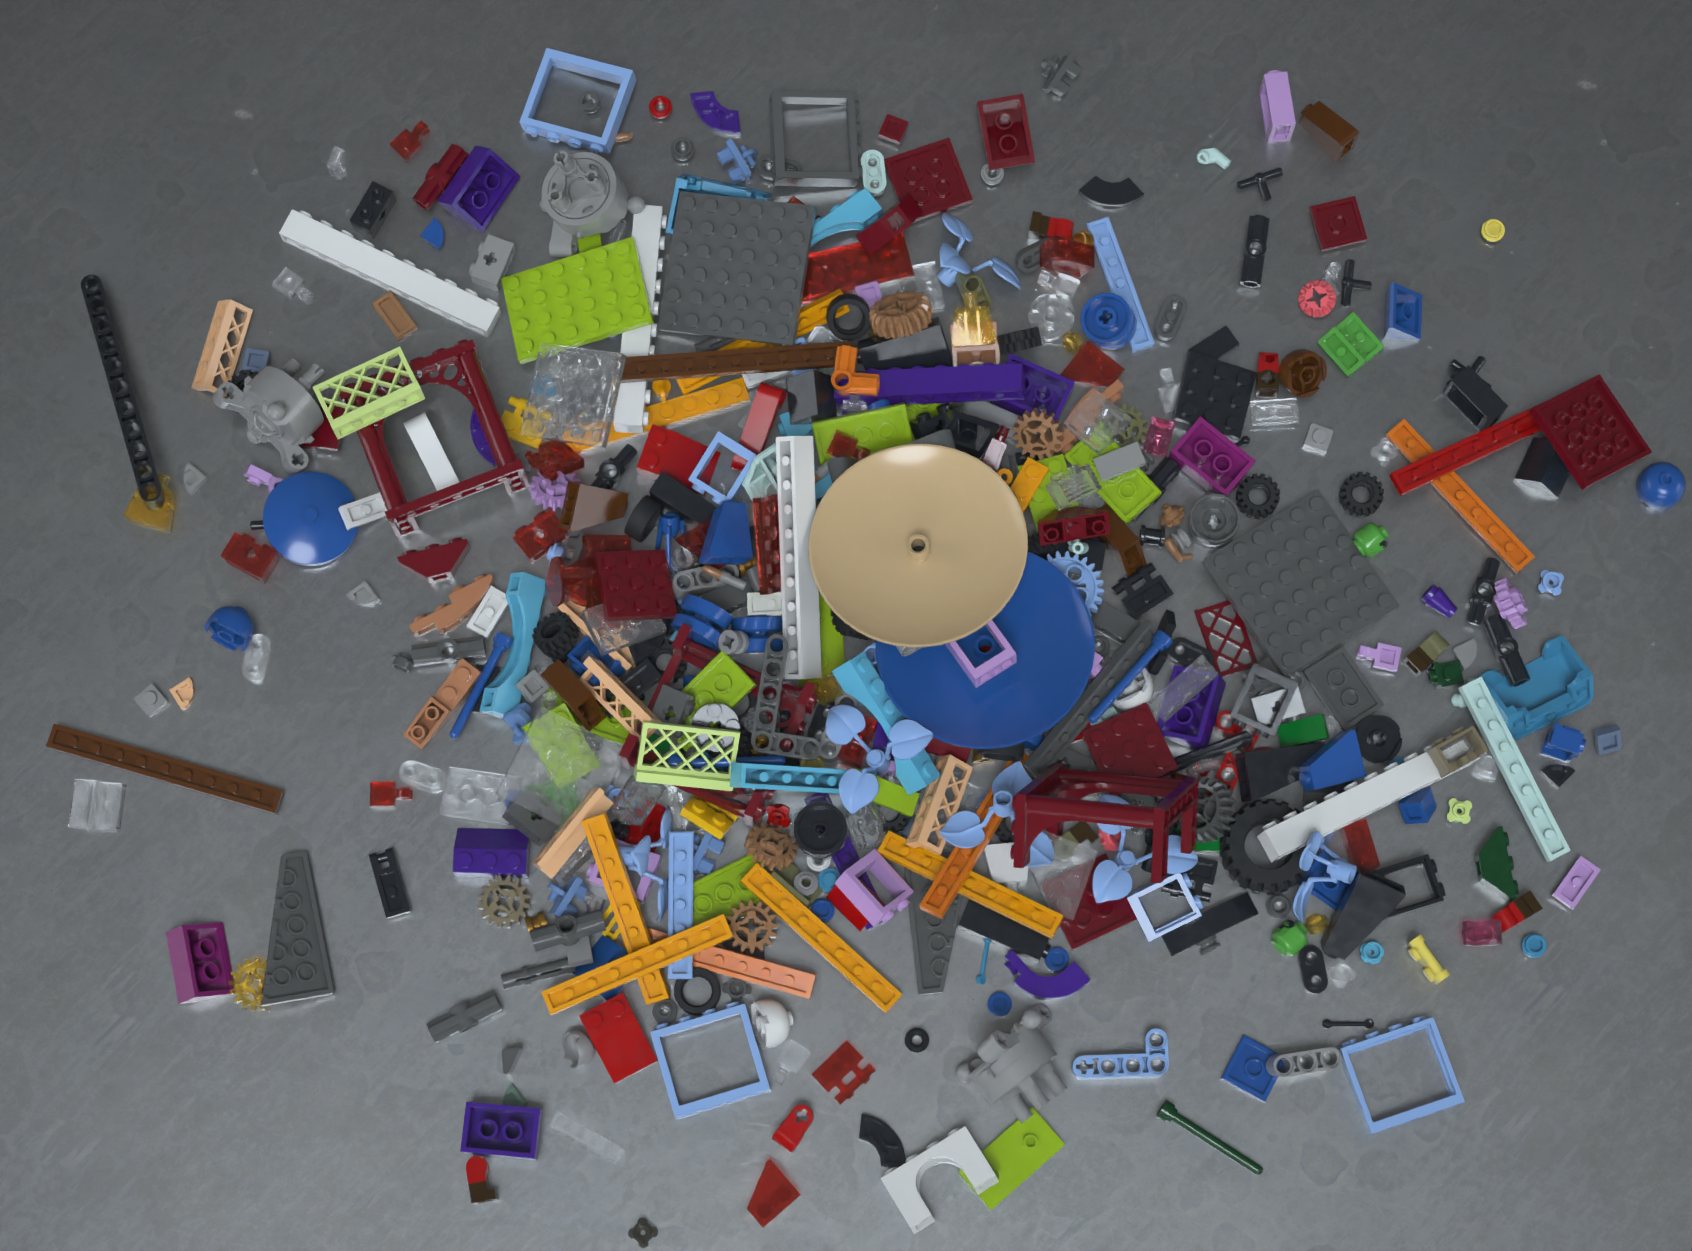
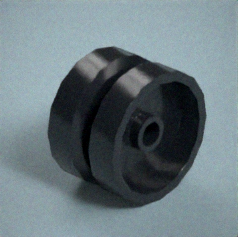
M815 802L805 806L798 813L794 821V836L798 848L806 856L815 860H827L835 857L843 850L847 842L848 828L843 813L836 806L827 802ZM821 827L823 830L825 828V832L818 834L816 829Z

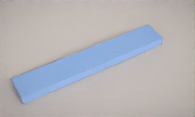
M1109 217L1086 223L1087 231L1094 237L1093 247L1110 293L1121 296L1134 311L1137 319L1136 332L1129 342L1132 353L1154 346L1155 342Z
M669 832L668 937L693 927L694 832ZM693 955L668 965V979H693Z

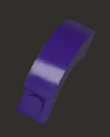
M1013 950L1004 957L1006 969L1013 976L1015 974L1019 976L1013 982V985L1022 993L1038 1000L1056 1001L1068 998L1079 992L1091 980L1075 961L1058 975L1044 977L1033 973Z

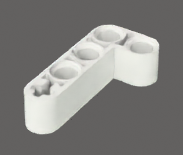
M425 412L403 422L436 490L439 491L459 483Z

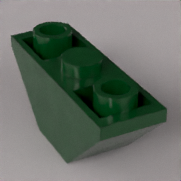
M1499 826L1491 833L1474 857L1478 881L1506 902H1511L1517 898L1516 894H1519L1517 881L1513 880L1511 871L1514 870V862L1512 856H1508V833L1503 831V826Z

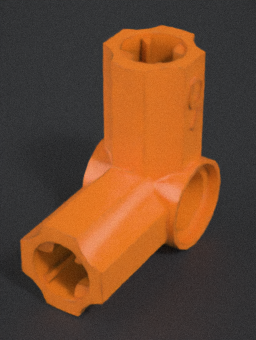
M847 345L838 346L834 373L831 377V383L836 393L841 396H848L850 394L878 396L880 375L855 373L858 349ZM840 380H849L847 385L838 386Z

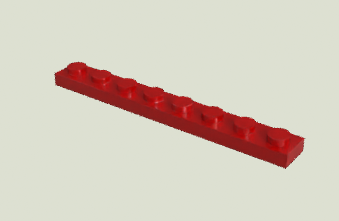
M1534 407L1392 472L1389 477L1399 495L1403 496L1542 431L1529 412Z

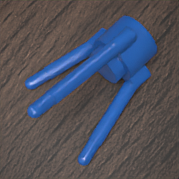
M676 513L662 514L661 519H658V533L655 543V550H659L664 533L666 536V557L669 573L671 572V536L678 535L680 530L687 553L691 549L685 530L684 519H680L679 514Z

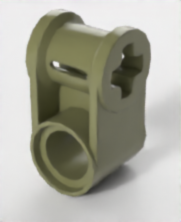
M970 269L969 274L957 272L955 281L962 296L963 304L971 316L975 314L976 310L986 305L988 307L992 305L991 298L985 289L982 279L972 269ZM972 278V281L966 285L967 281Z

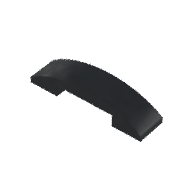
M1247 892L1203 912L1202 916L1161 935L1172 957L1193 947L1200 941L1234 925H1238L1259 913Z

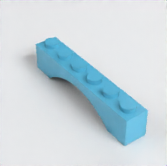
M866 188L853 192L845 203L835 205L824 218L819 217L815 220L811 247L825 237L839 232L863 230L883 214L882 207Z
M525 572L510 574L506 599L512 618V639L514 641L501 672L484 689L480 712L502 719L504 713L513 711L515 706L520 704L522 694L514 685L526 676L527 668L530 665V655L534 644L532 634H534L533 630L535 627L537 628V623L541 617V605L546 594L547 580Z
M863 651L834 669L832 673L844 692L865 705L876 717L891 742L889 738L891 728L895 723L906 720V718L893 704L885 690L883 681ZM925 749L907 760H900L894 757L896 776L908 795L926 787L941 776Z

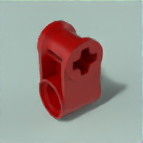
M806 1105L795 1106L771 1139L792 1153L814 1120L812 1110ZM806 1110L808 1120L806 1122L802 1120L798 1123L796 1113Z

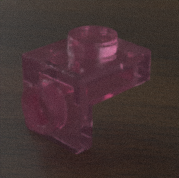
M1152 417L1144 451L1149 454L1166 457L1175 422Z
M1501 920L1463 921V944L1472 947L1502 945Z

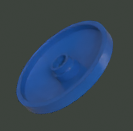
M302 472L287 477L276 485L265 502L263 527L266 537L273 549L292 563L304 566H319L330 563L342 556L350 548L357 535L358 527L347 530L338 510L339 507L354 502L355 498L341 481L328 474Z

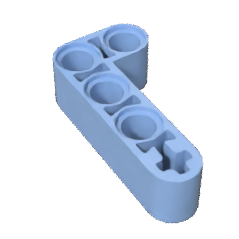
M1151 1029L1144 1037V1053L1079 1056L1071 1066L1072 1074L1079 1080L1161 1077L1169 1067L1167 1035L1161 1029ZM1153 1034L1160 1036L1162 1039L1161 1046H1152L1149 1042V1037ZM1159 1059L1163 1063V1070L1160 1072L1152 1070L1150 1066L1151 1060ZM1107 1060L1113 1063L1114 1071L1112 1073L1103 1072L1101 1069L1103 1061ZM1128 1060H1134L1138 1063L1139 1069L1137 1072L1132 1073L1126 1069V1062ZM1093 1061H1097V1074H1093L1094 1069H1087L1085 1074H1081V1070L1076 1068L1081 1062H1084L1085 1066H1093Z

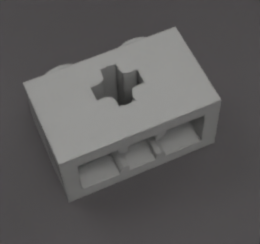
M488 234L486 240H482L479 245V257L477 261L472 262L469 274H471L470 276L474 284L499 292L502 286L501 278L506 277L515 256L516 248L514 243Z

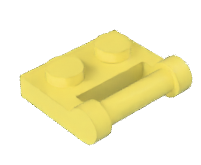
M1420 934L1407 944L1410 948L1408 952L1416 962L1420 961L1425 968L1423 973L1430 982L1434 981L1437 985L1447 978L1450 973L1447 969L1444 970L1425 945V939Z

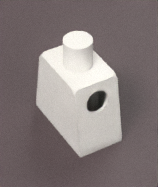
M1014 843L987 845L983 854L990 880L1018 893L1017 885L1027 883L1028 866L1024 868L1013 867L1014 859H1011L1010 851Z

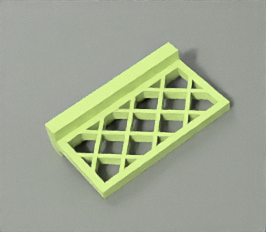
M400 346L313 386L337 439H341L425 399L421 387ZM399 355L401 362L398 369L387 366L390 359ZM372 367L380 369L376 379L365 376L368 369ZM384 371L395 373L392 383L381 381ZM400 375L409 377L412 381L411 384L404 387L396 385ZM351 377L358 379L354 389L343 386L345 381ZM363 381L373 383L370 394L359 391ZM378 385L389 388L387 395L383 397L375 396ZM329 387L336 389L332 399L322 397L321 391ZM341 391L352 394L348 404L337 401ZM356 396L367 398L365 405L361 407L353 406ZM334 406L345 408L342 416L333 419L331 413Z
M643 720L637 762L633 773L635 780L638 782L733 791V787H730L731 762L736 763L740 731ZM648 728L659 729L663 735L651 743L647 738ZM676 731H682L687 738L678 745H675L669 736ZM699 734H707L711 741L699 748L693 739ZM724 736L733 737L732 745L725 751L717 743ZM667 739L673 748L661 756L655 746ZM688 742H691L697 751L686 759L679 749ZM715 744L721 754L709 761L703 752ZM651 749L659 757L652 764L643 763L644 755ZM677 752L683 762L676 767L669 766L665 760ZM701 754L707 764L701 769H694L689 762ZM725 757L729 762L728 772L717 771L713 765Z

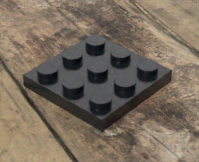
M1190 351L1187 355L1172 419L1193 426L1201 416L1224 436L1236 440L1240 439L1257 372Z

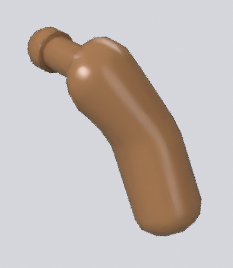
M1170 537L1164 540V545L1178 562L1182 563L1183 560L1193 558L1191 553L1182 555Z

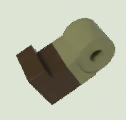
M1436 631L1407 655L1403 663L1418 677L1438 659L1450 644Z
M1080 821L1054 843V857L1059 861H1067L1082 844L1087 842L1091 847L1098 841L1099 837L1086 822Z

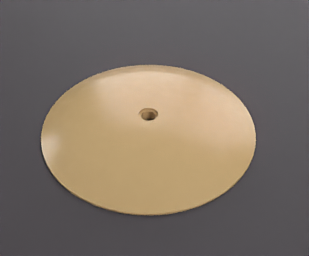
M908 444L884 449L867 456L848 468L835 480L820 501L812 521L809 536V559L812 574L819 592L832 611L844 623L868 638L894 646L909 648L932 647L954 642L976 632L989 623L1002 611L1015 593L1023 576L1028 552V535L1023 512L1017 498L1006 482L992 468L979 459L954 448L932 444ZM916 546L924 547V549L920 552H916L913 550V548Z

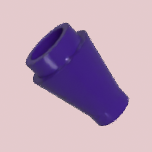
M1434 584L1421 597L1425 601L1424 604L1445 615L1447 618H1450L1458 609L1443 589Z

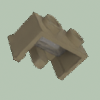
M1462 726L1450 733L1452 735L1451 738L1446 740L1444 737H1441L1431 744L1433 748L1427 753L1437 767L1441 778L1481 757L1488 751L1474 726L1467 729Z

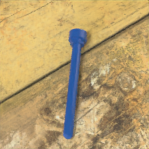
M1158 630L1153 635L1152 645L1088 716V720L1091 723H1095L1159 651L1162 652L1170 647L1173 641L1166 633Z
M496 632L492 640L494 648L482 670L483 673L476 681L450 731V737L453 739L459 737L502 652L505 653L507 649H510L514 641L500 632Z
M678 753L668 757L669 766L676 767L683 762ZM783 756L736 757V763L783 765L786 762ZM707 757V758L709 759V761H711V760H713L715 757ZM723 757L713 766L729 767V762ZM695 758L689 762L693 768L703 767L707 764L704 758Z

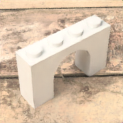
M966 1126L952 1130L947 1138L940 1142L935 1141L927 1146L926 1151L919 1155L914 1154L906 1159L905 1164L898 1168L893 1167L885 1172L884 1177L880 1178L914 1234L935 1222L920 1195L921 1179L931 1167L943 1163L959 1167L965 1173L978 1195L999 1182Z

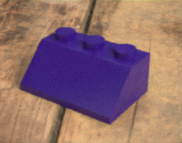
M475 146L437 202L454 217L483 232L521 176L490 148Z
M1174 665L1157 722L1164 738L1195 749L1209 744L1226 682L1219 674Z
M458 828L453 851L452 872L456 877L497 878L500 875L501 878H506L510 875L511 878H529L530 839L518 829Z

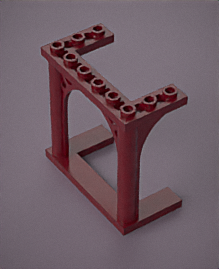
M473 339L458 341L453 347L448 349H437L432 355L425 358H414L410 361L409 366L419 385H445L457 390L468 399L477 414L498 468L407 502L385 446L383 437L385 418L357 431L386 506V517L397 538L420 530L415 519L416 516L504 483L508 495L530 487L520 459H517L482 371L484 368ZM455 365L457 367L455 377L451 380H446L444 378L445 369L448 366ZM439 370L437 377L432 378L429 376L430 373L434 374ZM387 371L383 374L381 381L392 383L395 373ZM373 374L368 377L376 379L378 374ZM400 375L396 385L404 387L410 384L409 381L411 379ZM465 376V378L462 380L466 383V385L459 386L457 383L461 380L462 377ZM363 381L359 391L370 394L373 383ZM349 383L344 387L354 389L356 383ZM378 385L375 395L383 397L387 395L385 391H388L389 388ZM341 391L340 398L342 402L348 404L352 394ZM356 396L353 406L361 407L365 405L367 398Z
M683 623L672 644L673 655L648 704V708L651 711L654 708L662 685L671 687L683 661L703 670L719 654L693 642L691 627ZM736 662L757 684L749 693L758 699L761 673ZM807 681L804 687H797L783 683L779 711L787 710L791 713V717L786 722H777L776 730L777 728L788 727V729L783 730L781 733L802 735L807 723L803 722L806 714L811 715L817 704L818 693L815 692V684ZM774 688L765 689L763 692L764 698L766 700H773L777 695V691ZM766 712L770 724L773 720V715L770 712ZM640 721L637 731L641 734L642 722ZM631 733L628 734L619 753L621 766L629 770L636 765L640 743L638 737ZM785 739L780 743V750L783 752H790L794 747L793 742L789 739ZM649 751L644 755L643 763L652 764L659 757L656 753ZM672 785L743 818L744 823L751 827L754 826L755 822H761L766 811L765 801H771L775 790L755 789L753 795H747L743 792L742 788L737 787L738 794L733 793V791Z
M1056 762L1017 792L1012 800L1015 820H1013L1011 826L1014 844L1011 846L1010 857L1014 859L1013 867L1024 868L1030 863V847L1043 830L1047 831L1049 839L1057 840L1062 836L1064 821H1081L1153 829L1152 883H1162L1167 878L1169 828L1181 816V853L1191 854L1196 849L1198 776H1188L1185 780L1067 769L1065 768L1066 763ZM1098 792H1119L1165 797L1156 807L1081 800L1088 795Z

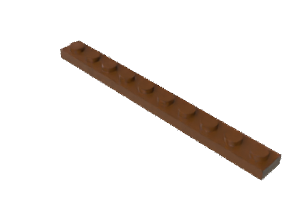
M852 341L800 344L795 345V347L772 346L616 358L618 383L834 368L837 347L842 345L853 347Z
M53 724L46 744L47 748L272 814H277L284 794L283 790L57 724Z

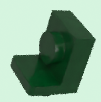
M1459 660L1444 663L1433 662L1430 665V669L1427 670L1429 683L1434 685V690L1464 684Z

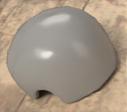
M579 1029L567 1031L563 1036L564 1059L573 1062L570 1068L578 1069L588 1064L594 1054V1045L590 1037Z

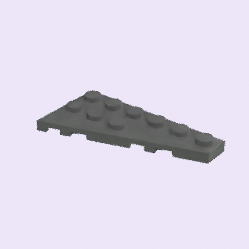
M952 844L944 845L940 856L948 859L955 846ZM904 867L905 881L914 891L908 898L910 901L908 908L918 996L943 993L963 896L957 893L942 919L921 910L919 905L934 881Z
M307 851L283 854L280 858L260 1007L327 996L334 993Z

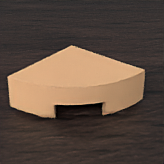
M190 677L169 690L183 711L188 708L194 698L195 688Z

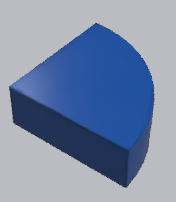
M433 218L420 236L440 251L444 244V231L439 221Z

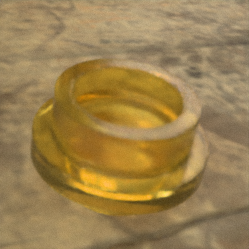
M1075 331L1064 334L1063 346L1066 351L1074 355L1078 354L1084 347L1081 336Z
M1316 913L1309 916L1304 924L1310 934L1314 935L1328 927L1326 923L1328 919L1326 915Z

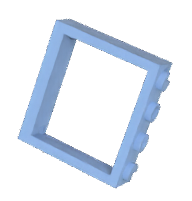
M546 48L519 123L523 131L531 134L532 137L539 135L546 137L547 140L554 143L562 141L573 148L580 149L584 147L596 154L597 152L610 154L637 79L633 70ZM552 67L620 84L602 137L533 119Z
M739 1001L725 1005V1010L716 1012L715 1008L706 1010L702 1013L701 1017L695 1019L692 1016L678 1019V1024L669 1026V1023H663L655 1026V1031L650 1032L676 1120L771 1091L745 1003L740 1005ZM740 1014L760 1082L679 1106L660 1038Z
M1424 1015L1411 1020L1412 1024L1403 1027L1402 1023L1388 1027L1389 1032L1380 1035L1379 1031L1365 1035L1366 1040L1358 1043L1356 1039L1342 1043L1343 1048L1338 1050L1341 1054L1342 1066L1368 1135L1465 1102L1433 1017L1426 1019ZM1425 1029L1450 1096L1373 1122L1349 1055Z

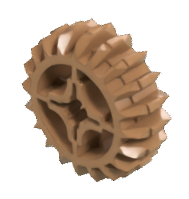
M908 290L901 293L898 291L896 294L882 297L881 301L875 302V305L870 308L871 311L869 312V320L874 333L878 334L879 337H885V339L893 337L894 340L898 337L905 338V336H913L914 333H920L921 329L928 327L933 317V309L928 297L924 296L923 293H917V291L909 292Z

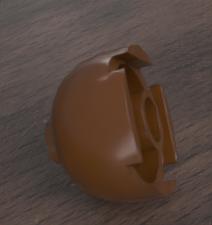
M1307 349L1291 351L1282 359L1279 366L1281 385L1289 393L1301 398L1309 397L1320 389L1317 386L1321 380L1325 381L1327 374L1325 360L1317 353Z

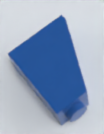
M734 499L725 500L714 510L699 558L700 564L743 565L753 558L745 502H737Z
M1355 729L1339 732L1299 767V781L1304 791L1317 790L1366 777Z

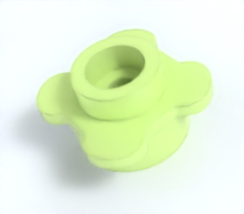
M1456 798L1450 799L1448 802L1450 808L1446 815L1448 821L1462 822L1463 824L1469 823L1471 820L1469 812L1472 808V803L1468 800L1462 802Z

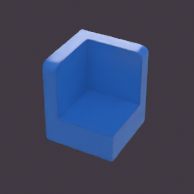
M1425 787L1402 798L1399 802L1405 824L1428 823L1437 808L1431 787Z

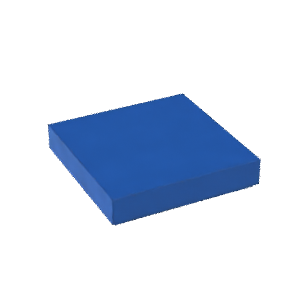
M1243 1035L1221 1080L1265 1102L1278 1078L1267 1072L1266 1062L1270 1056L1279 1053ZM1279 1059L1276 1067L1281 1072L1284 1063Z

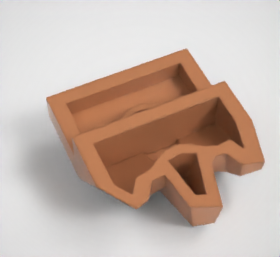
M997 321L949 325L954 367L960 364L976 366L983 363H993L995 365L1000 363Z

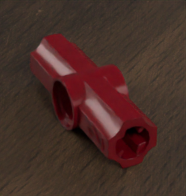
M451 144L440 161L434 163L429 168L424 183L412 200L420 208L430 211L469 156L468 153L460 146Z

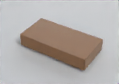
M391 290L372 302V306L398 342L418 329Z

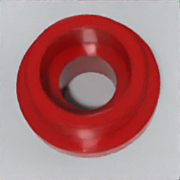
M665 96L654 97L649 103L651 115L658 119L668 117L672 111L671 101ZM660 105L665 107L662 111H658L656 108Z

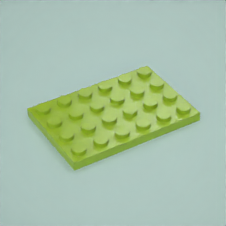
M634 237L501 278L520 364L654 323Z

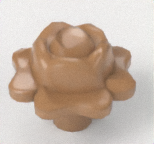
M1169 503L1162 506L1164 513L1159 517L1160 525H1166L1167 527L1180 525L1183 516H1185V508L1177 505L1171 506Z

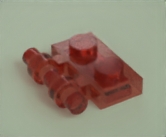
M559 437L538 445L539 451L536 453L532 451L525 453L528 464L534 469H538L544 478L555 481L558 478L557 471L566 475L584 467V459Z
M846 1040L811 1076L828 1093L834 1087H837L840 1092L834 1099L841 1105L846 1099L850 1100L854 1096L853 1092L863 1083L866 1084L870 1080L869 1077L876 1070L870 1064L861 1070L857 1065L864 1058ZM852 1071L856 1077L845 1085L842 1080Z

